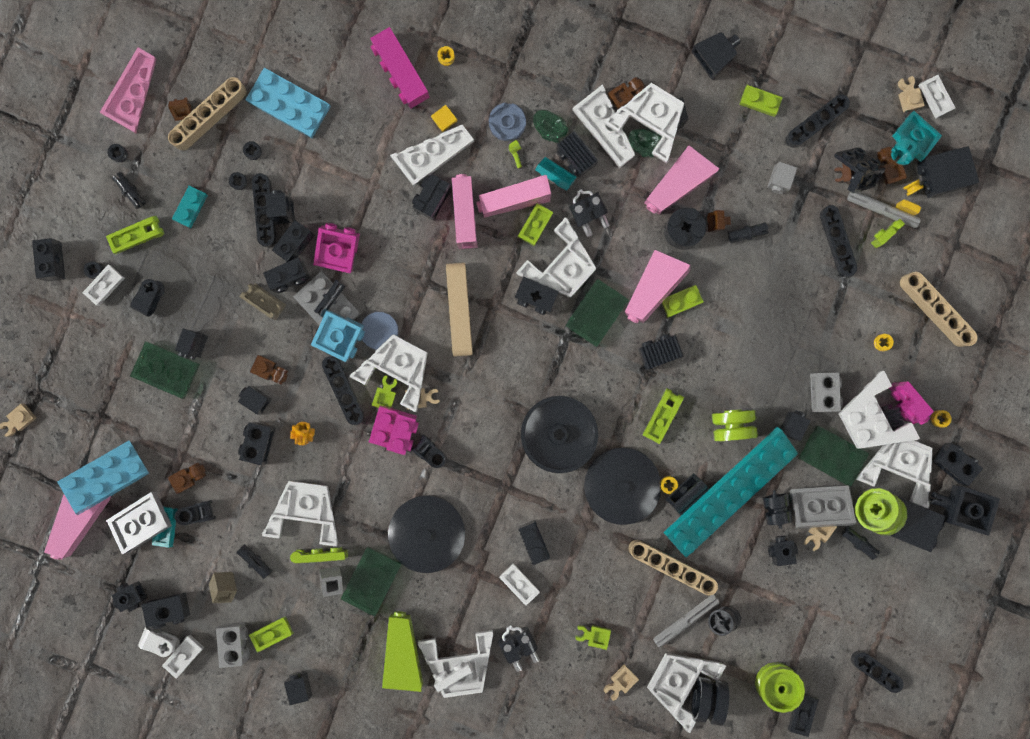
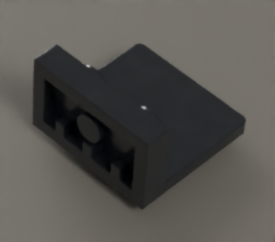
M856 147L836 152L834 155L836 159L856 173L852 176L851 183L847 189L853 194L874 188L886 169L880 164L879 160L868 156L862 148Z

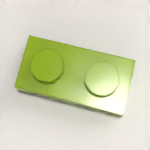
M746 85L739 105L775 117L783 97Z
M536 203L518 237L535 246L553 212Z
M694 285L666 297L661 304L669 318L703 303V299L697 286Z
M286 616L249 634V637L258 653L294 633Z

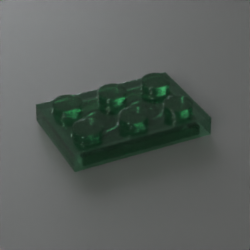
M597 278L565 327L597 348L629 299Z
M145 341L130 377L185 399L200 364Z
M816 425L798 459L844 485L851 487L869 453L856 448L855 445Z
M368 546L341 600L375 617L402 564Z

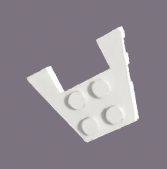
M651 83L634 96L624 107L622 106L613 116L607 118L604 124L619 133L629 117H632L658 133L662 138L653 150L652 155L667 164L684 103Z
M565 217L554 230L568 244L543 273L527 260L516 274L559 291L560 294L571 298L596 270V267Z
M392 335L350 377L367 385L375 368L409 385L400 404L417 412L428 353Z
M880 371L839 413L851 439L858 449L920 439L912 423H907L893 431L879 406L875 395L892 387L885 371Z
M914 440L883 445L856 477V480L870 486H875L881 469L887 470L916 482L910 502L929 509V473H931L932 448Z
M288 481L262 536L281 538L283 520H298L322 524L319 544L338 546L328 486Z
M493 630L475 633L478 653L438 658L436 638L418 640V646L422 650L435 680H437L436 677L442 672L446 671L449 673L454 670L453 667L461 661L464 663L470 661L473 666L470 674L441 690L444 698L483 692Z
M665 653L647 688L685 730L690 733L696 722L692 719V712L682 707L700 672L714 680H719L726 665L717 661Z

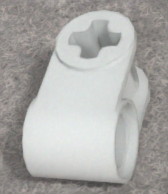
M151 626L145 627L138 647L161 657H167L180 646V641L175 635L162 631L159 628L154 629Z

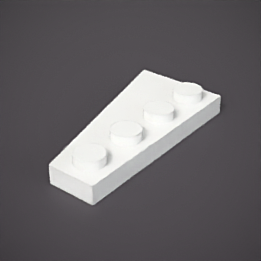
M602 84L574 106L573 111L615 164L621 168L635 154L622 129L618 133L604 124L605 120L613 116L615 112Z
M460 125L441 133L435 138L427 139L421 144L414 147L411 146L400 153H394L390 156L415 187L472 144L474 139L465 127Z

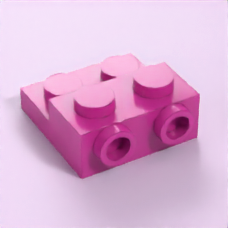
M326 223L325 226L322 225L318 230L313 265L351 273L360 234L355 233L356 230L345 227L342 230L337 229L336 224Z
M909 381L891 384L892 387L889 388L890 394L896 401H900L895 407L900 408L903 421L911 422L913 425L916 423L920 425L926 423L934 411Z
M380 405L369 443L383 446L388 451L405 455L406 451L411 450L414 441L410 440L412 433L416 434L419 424L415 422L417 416Z

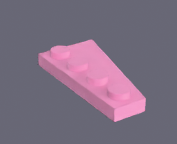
M138 47L100 113L136 133L157 59Z

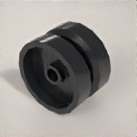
M697 678L692 696L693 721L705 723L709 719L712 725H724L728 714L730 697L729 685L726 681L715 680L712 684L709 678Z

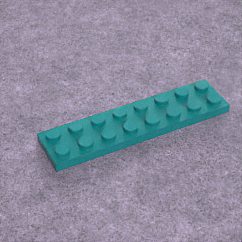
M776 427L663 532L686 558L798 455V452L783 431Z

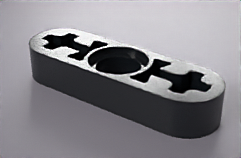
M861 650L855 651L852 654V664L892 693H898L903 689V680L870 655ZM861 657L868 662V667L859 663L858 658ZM875 667H881L882 673L878 677L873 676L872 673ZM886 677H889L890 679L895 681L897 683L896 686L891 685V683L886 681Z

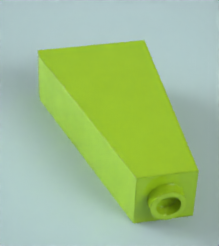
M395 611L394 614L391 613L389 616L382 688L421 692L423 679L411 615H406V612Z

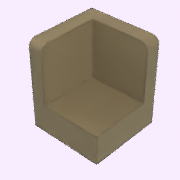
M233 572L213 573L209 583L212 603H232L237 592Z

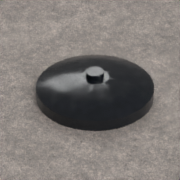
M552 396L539 401L527 412L521 427V442L528 458L539 468L551 473H568L582 467L592 457L598 443V427L593 414L583 403L567 396Z
M614 448L601 453L590 464L585 475L584 492L589 506L600 518L613 524L629 525L643 520L654 510L661 494V479L654 463L643 453L631 448Z
M432 495L418 496L406 501L394 513L389 524L388 541L392 553L403 566L419 573H434L447 568L461 553L465 542V525L458 510L447 500Z

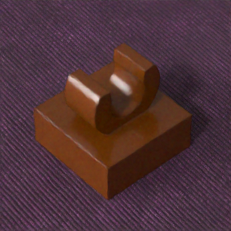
M187 97L182 100L174 99V101H169L168 108L175 121L183 120L193 111Z
M842 163L843 168L837 167L834 169L836 173L842 172V177L835 179L837 183L845 182L847 185H850V180L855 172Z
M716 210L707 214L708 233L724 230L726 225H731V217H724V210Z

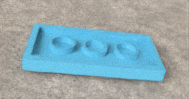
M266 68L262 70L245 99L251 105L310 138H313L331 107L327 102Z
M127 441L57 482L76 515H79L148 475L149 472L132 443Z

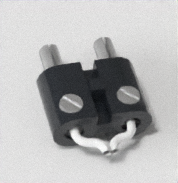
M582 189L577 191L578 194L573 199L574 204L569 206L577 226L583 227L587 237L593 234L588 223L594 219L599 218L603 228H608L610 225L605 216L608 212L599 192L593 194L591 191H583ZM580 192L582 194H590V196L576 202Z
M507 627V631L498 640V645L507 662L513 663L517 672H519V669L520 671L522 670L519 660L524 655H530L534 663L539 662L540 659L536 653L538 646L529 628ZM510 630L515 632L512 635L508 634Z

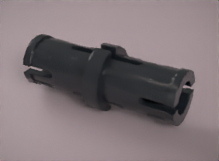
M122 172L117 173L119 178L115 175L112 177V180L122 190V195L130 200L135 209L141 208L140 204L143 206L146 204V201L136 191L135 185L131 184Z
M766 222L754 226L746 225L739 230L729 231V241L731 244L746 239L749 241L753 237L768 234V225Z
M335 280L328 292L322 295L323 299L314 309V312L324 317L325 312L333 304H336V299L346 286Z
M850 526L844 529L846 532L842 531L841 535L850 541L855 549L861 550L871 560L877 558L875 553L879 555L880 550L870 544L865 536H860Z
M246 544L236 552L249 564L248 567L253 568L263 579L273 571Z

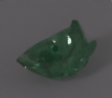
M538 110L533 115L534 127L542 136V139L559 143L558 138L566 136L569 131L565 120L551 111Z
M634 129L630 132L629 143L642 157L653 158L652 152L662 136L651 130Z

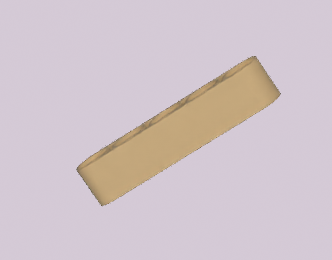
M235 77L227 79L169 132V142L182 151L192 146L246 96L247 91L242 82ZM235 86H239L236 92H232ZM225 98V102L218 105L220 99ZM211 111L210 116L205 118V113ZM197 124V127L191 130V126ZM180 136H183L182 141L180 143H177V139Z
M465 262L446 264L453 357L473 355L466 265Z
M912 272L901 278V288L954 345L965 347L976 343L977 333L921 273ZM910 277L915 281L914 286L909 282ZM923 292L927 293V300L923 298ZM937 305H938V306L940 307V309H941L940 314H938V313L936 312V306H937ZM950 319L954 323L953 328H951L949 325ZM963 334H965L967 337L966 342H964L962 339Z
M634 540L629 544V552L635 559L705 595L716 593L718 584L711 576L641 540ZM637 545L643 546V551L640 554H634L633 550ZM654 554L660 555V560L657 563L651 562V557ZM671 563H677V569L674 572L668 570ZM694 572V578L690 581L686 580V574ZM710 580L712 582L711 587L704 589L703 584Z

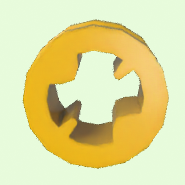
M444 46L439 49L438 60L442 65L449 66L454 62L455 55L451 47ZM449 53L450 59L445 58L444 60L442 54L446 55Z
M919 179L903 187L904 190H907V196L923 188V185H919Z
M881 334L874 339V346L879 351L891 349L894 343L893 338L889 334ZM880 338L882 340L887 339L888 342H886V344L888 345L881 347L879 344L881 343V341H879Z
M944 410L934 411L930 418L931 423L936 427H947L952 419L949 412ZM942 416V418H944V422H940V420L937 419V417Z
M666 476L661 479V490L663 492L671 494L678 488V482L675 478ZM666 480L674 483L671 490L664 487V483H667Z

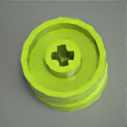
M742 409L712 414V423L714 425H725V428L713 431L714 441L757 438V427L744 426V423L756 420L755 410L742 411Z
M877 488L864 492L858 498L855 506V515L864 528L880 535H892L904 527L907 520V509L904 502L896 495Z
M773 662L763 666L757 673L755 680L756 691L768 707L781 713L791 712L799 707L804 699V683L799 675L783 663Z

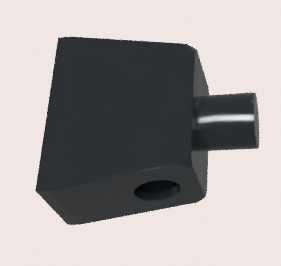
M720 32L695 44L691 52L711 80H713L734 60L737 55L735 47L741 42L736 34L727 39L724 33Z

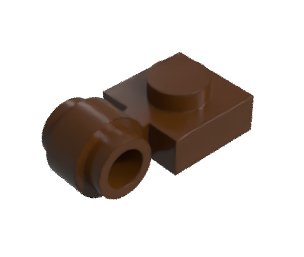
M635 77L628 83L629 87L622 83L608 93L609 98L617 109H620L622 106L624 107L632 100L634 94L637 95L644 89L645 84L641 79Z
M890 146L882 148L877 153L880 163H886L883 166L886 168L883 172L886 185L907 178L903 165L896 163L892 159V148Z
M257 355L250 370V373L265 380H269L272 376L271 380L281 385L288 378V370L279 366L277 369H274L277 363L260 355Z
M198 462L189 467L190 471L184 468L168 477L176 494H180L196 485L193 479L198 481L207 476L205 473L207 471L203 465Z

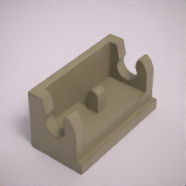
M250 283L248 291L246 293L242 292L239 297L269 318L277 320L286 304L256 283Z

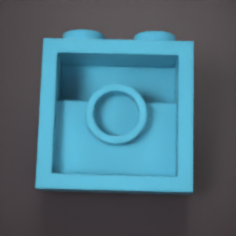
M327 310L311 345L346 362L349 358L353 359L358 348L355 345L357 340L361 342L364 337V325Z

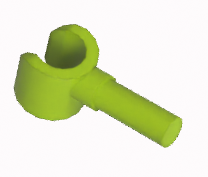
M515 140L510 143L509 151L513 154L519 169L522 168L517 151L521 149V146Z

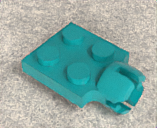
M913 111L892 135L896 140V144L891 150V157L894 160L899 156L900 158L896 163L900 165H907L914 158L921 162L942 135Z

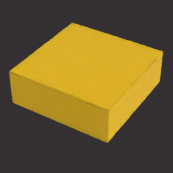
M446 105L431 115L432 120L442 132L457 122L456 117Z
M905 199L898 202L895 208L911 215H916L921 210L919 205Z

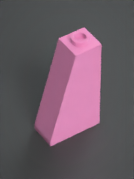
M688 146L646 199V208L654 214H661L713 177L719 168L691 146Z
M466 174L456 175V178H452L457 246L459 249L478 248L471 176L467 177Z
M547 175L479 195L480 201L477 202L479 213L483 212L485 218L535 206L536 203L550 202L551 191Z
M654 250L625 310V314L628 316L627 319L637 324L639 321L644 323L690 272V265Z
M63 495L44 553L50 554L51 558L57 560L71 556L105 508L111 496L85 512L76 515L66 496Z

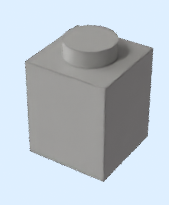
M778 162L773 168L767 188L772 189V192L777 194L786 193L791 188L797 168Z
M339 566L319 569L323 597L343 594L342 576Z

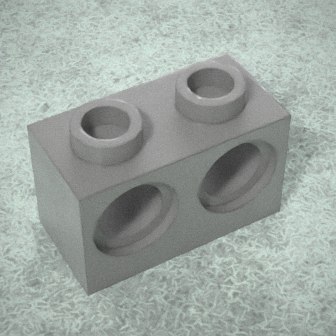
M839 373L810 374L812 412L841 411L843 406V398L840 396L842 378L839 377ZM825 378H828L830 380V386L828 388H826L823 383ZM826 397H829L831 400L829 407L824 403Z
M245 622L220 625L216 628L219 668L243 666L250 657V650L246 645L248 629L245 628ZM230 631L236 633L237 639L230 637ZM231 651L238 653V659L232 657Z

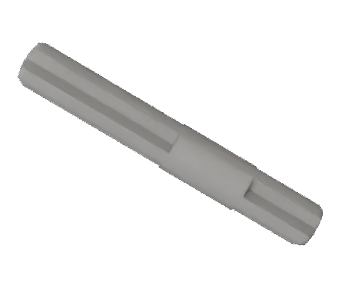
M850 192L848 194V201L896 221L900 218L905 225L910 227H918L921 221L920 218L859 192L854 194Z
M715 595L709 596L654 637L653 640L656 645L661 648L719 605L720 602Z

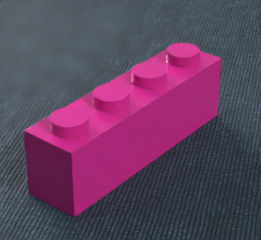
M389 27L371 37L372 45L370 48L375 57L379 55L382 61L379 63L384 72H389L391 75L389 80L394 89L398 87L401 92L399 97L404 105L408 104L411 109L430 98L426 87L391 28Z

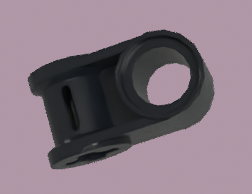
M152 279L144 280L137 294L132 299L130 307L147 317L152 316L164 294L165 287L163 283Z
M423 434L421 436L422 439L411 450L431 467H444L447 463V455ZM436 454H440L443 458V462L440 465H436L433 461Z
M212 500L179 509L175 514L176 522L179 525H189L216 519L211 507ZM184 511L190 514L188 521L183 518Z

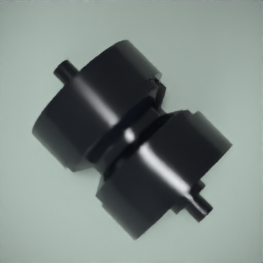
M772 490L773 494L763 497L764 508L768 510L766 513L767 525H777L779 529H783L782 525L793 522L791 510L787 509L790 505L788 494H779L776 490Z
M732 606L721 607L710 614L708 619L709 627L716 635H728L739 628L741 615Z

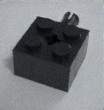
M952 485L949 497L936 492L931 494V497L938 500L930 498V504L945 508V523L979 534L990 535L1000 498L958 485Z

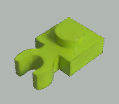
M899 218L886 230L880 229L874 235L875 239L871 244L875 248L882 246L905 223Z
M387 375L383 377L382 383L384 387H377L372 406L378 408L380 405L392 407L396 392L391 391V389L397 384L396 378L393 384H388L386 382Z
M583 625L577 626L578 630L584 631L582 636L575 635L577 641L587 639L588 646L607 650L611 629L592 625L591 630H587Z

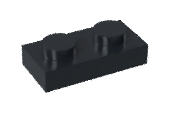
M804 694L803 701L792 712L788 726L789 732L809 737L819 701L817 697Z

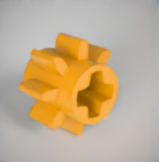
M299 422L296 426H292L290 439H295V444L307 445L309 441L313 442L315 428H310V423Z

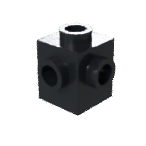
M776 536L775 540H769L768 554L772 558L774 565L797 564L796 554H798V547L794 540L787 538V536Z
M140 581L131 585L125 583L116 588L118 592L111 595L113 605L116 609H119L120 613L128 610V612L140 607L139 602L148 598Z

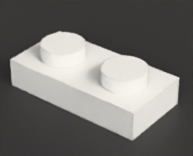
M939 75L918 85L935 119L955 109Z
M108 264L82 293L95 305L100 306L125 277Z
M514 563L499 576L525 605L540 593L537 587Z
M189 635L162 667L177 679L204 647Z
M461 661L449 673L444 671L439 674L434 683L437 692L470 674L473 670L470 661L465 663Z

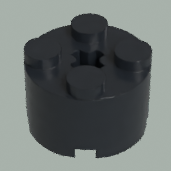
M682 208L670 216L665 225L664 235L671 246L680 250H687L694 247L704 237L706 223L703 216L696 209ZM683 226H684V227H687V228H688V231H687V232H686V230H683V231H682L681 228H682Z

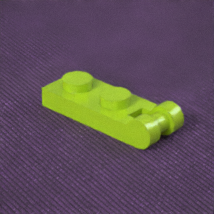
M149 217L107 235L106 238L113 254H119L151 239L163 236L164 231L159 227L158 217ZM151 226L152 231L148 232L146 227Z
M666 388L642 435L660 444L684 397L680 394L676 395L672 393V390ZM668 399L674 402L672 407L666 404Z
M332 547L330 551H323V548L311 549V552L306 553L304 550L298 549L290 555V560L293 563L345 560L348 558V549L342 550V547Z

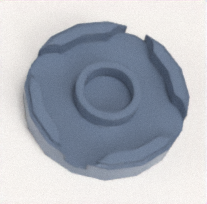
M501 103L491 111L489 128L497 139L513 141L523 134L526 127V116L519 106Z
M374 312L362 321V325H364L363 331H365L362 340L368 347L377 350L392 335L398 337V325L389 314Z

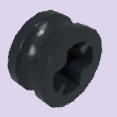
M249 141L244 144L243 153L248 159L257 160L262 155V149L256 142ZM251 147L257 149V151H254V155L248 152L251 150Z
M112 144L107 151L109 158L118 163L125 161L128 156L126 148L120 144ZM116 150L120 151L121 155L116 157L114 152Z
M234 172L229 177V184L235 190H243L247 186V178L242 173ZM236 177L239 179L242 177V184L240 186L238 184L234 185Z
M94 261L88 262L84 266V274L92 279H95L104 270L100 263ZM91 268H96L98 272H91Z

